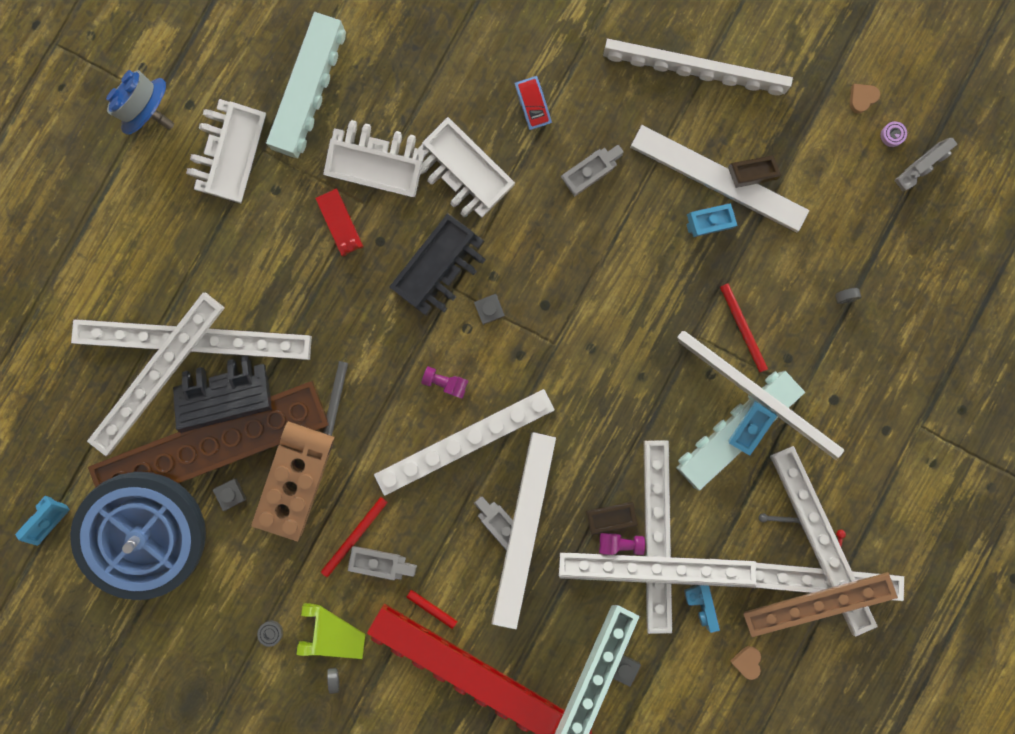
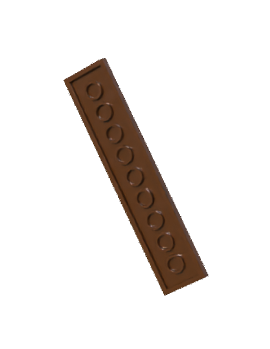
M314 381L271 396L272 410L183 433L177 432L91 465L88 469L94 486L96 488L113 477L131 472L155 473L179 484L280 445L281 436L288 421L315 431L329 426Z

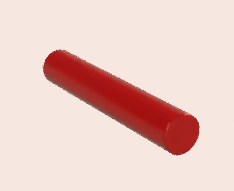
M412 589L406 596L407 599L451 629L458 622Z

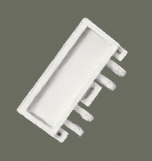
M219 99L217 110L226 112V115L207 109L204 110L203 115L209 119L223 122L222 129L206 123H201L199 126L200 130L210 133L204 154L214 157V159L191 154L190 160L197 164L211 167L210 174L193 168H187L186 174L207 181L196 180L194 190L241 204L266 113L231 101Z
M448 117L418 148L425 150L424 158L431 153L422 163L420 174L425 173L436 161L441 164L429 176L428 182L430 184H434L441 177L455 192L462 185L465 186L452 199L450 204L453 207L459 205L469 193L474 197L462 209L460 214L463 217L468 216L475 209V212L482 218L515 185V182Z
M351 120L349 122L345 142H343L345 131L334 128L323 175L415 197L425 150L414 149L416 141L414 135H410L407 139L405 154L401 156L398 155L402 141L401 132L396 131L394 133L391 150L388 153L390 142L370 137L371 126L369 124H365L362 128L359 145L354 144L357 131L356 121Z

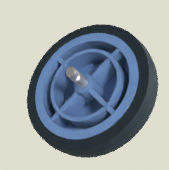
M149 472L121 474L94 488L77 509L70 533L74 559L86 578L102 591L130 600L156 598L167 594L181 585L198 565L206 539L204 518L191 494L177 482L165 476Z

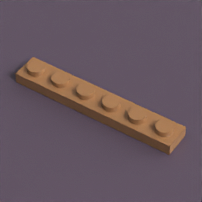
M889 572L745 611L744 617L751 636L755 637L897 599L898 596Z

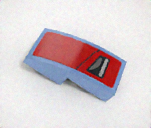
M537 76L515 82V88L520 105L523 108L528 129L531 130L552 123Z

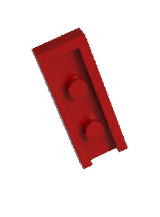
M336 188L315 198L341 256H346L356 249L363 248L362 241L338 189Z

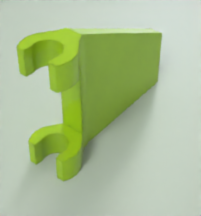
M303 604L301 616H316L313 643L299 641L297 655L363 658L365 633L320 605Z

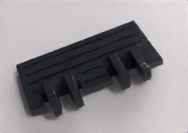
M447 213L389 287L426 316L432 310V307L425 302L426 300L442 312H445L448 308L441 301L434 298L436 293L440 291L446 298L452 301L455 300L456 296L442 286L440 282L442 281L450 287L462 272L461 269L455 266V263L471 275H474L477 272L475 268L467 264L463 259L468 254L478 263L483 264L486 259L469 246L471 244L479 250L485 241Z
M247 355L242 356L243 374L238 375V367L235 360H227L228 373L210 377L209 387L206 371L203 367L196 368L197 386L194 387L191 373L189 371L182 372V385L173 387L176 430L179 433L272 410L269 380L266 375L265 365L254 366L255 376H253L251 359Z

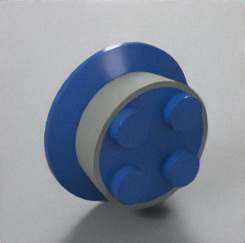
M128 70L122 77L121 84L117 89L113 88L106 98L109 101L108 114L122 120L121 130L126 135L136 132L150 117L168 130H171L174 126V122L156 110L166 89V82L162 78L150 81L139 70L134 72Z

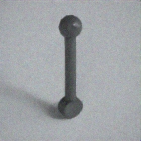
M761 513L758 517L762 523L766 521L794 522L802 525L799 518L767 516L765 513Z

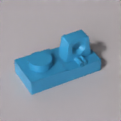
M731 203L687 214L689 221L686 224L689 233L692 232L693 237L728 230L738 226Z
M755 401L728 440L729 444L751 455L776 419L777 413Z
M44 496L36 505L37 512L15 534L19 541L38 546L70 510L66 504L54 501L48 496Z
M695 585L685 589L687 604L701 606L702 612H698L702 627L705 626L710 633L720 631L709 585Z

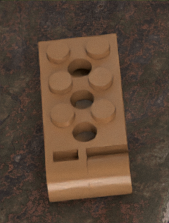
M289 421L287 422L251 525L252 527L297 542L299 541L306 526L335 437ZM295 459L303 460L305 467H299ZM288 481L294 482L297 485V489H291L288 486ZM280 504L288 506L290 511L282 510Z

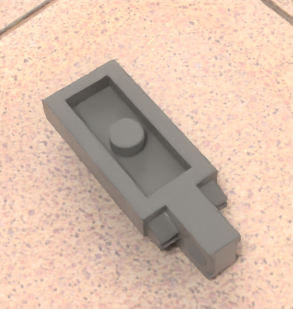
M953 138L939 142L905 169V172L894 181L902 191L913 187L917 183V177H922L933 170L932 165L936 161L941 162L952 154L950 150L957 143Z
M619 145L610 151H607L605 148L599 149L563 174L561 179L575 197L611 172L617 166L615 161L623 156L624 152Z
M483 497L478 498L474 504L482 512L478 515L481 523L507 551L513 520L500 505H497L495 502L489 505Z
M353 546L348 571L395 580L402 579V575L414 577L417 565L405 563L406 557L397 554Z

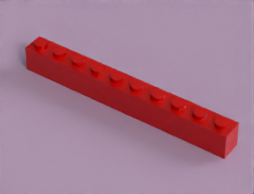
M384 603L367 632L373 642L379 645L384 643L391 648V652L395 655L411 659V663L421 670L426 668L433 673L434 678L441 682L448 681L454 685L453 688L463 695L466 693L475 697L474 701L483 707L490 706L503 719H512L521 730L525 732L530 730L535 734H555L565 712L564 709Z

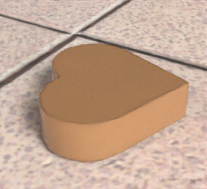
M853 84L850 95L851 110L857 114L865 112L879 100V89L871 85Z
M746 646L730 660L745 678L754 680L760 675L761 670L758 664L761 660V654L755 647Z

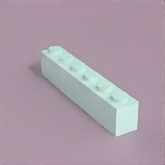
M314 12L266 142L271 150L297 159L299 154L304 152L307 143L306 135L314 126V113L316 109L320 108L322 103V91L324 87L327 88L330 81V69L332 66H335L338 59V47L344 43L346 31L341 20Z
M786 371L773 372L765 379L767 384L762 387L763 390L788 408L805 393ZM748 395L749 400L744 405L739 404L730 412L732 416L726 422L721 420L713 428L715 432L709 438L704 436L696 443L697 449L691 454L687 452L678 460L680 464L676 469L695 489L701 490L742 452L729 444L728 440L756 401L750 395Z
M618 605L611 606L555 734H589L640 616Z

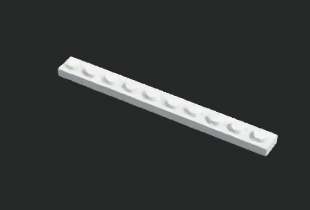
M73 319L71 343L159 349L176 326ZM208 329L191 352L310 360L312 336Z

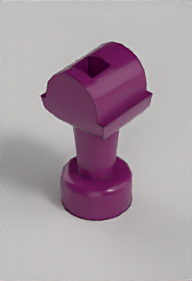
M427 366L421 384L431 386L434 383L444 388L443 392L463 398L469 381L456 376L449 378L438 375L435 368Z
M600 533L599 553L614 555L618 551L633 550L634 555H644V536H635L633 540L621 539L620 534Z

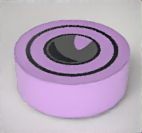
M891 122L881 131V140L889 147L900 145L907 137V130L900 122Z

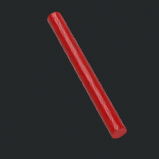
M729 283L721 286L720 289L759 373L767 370L768 367Z
M383 497L378 499L321 570L325 577L330 576L387 505L388 502Z

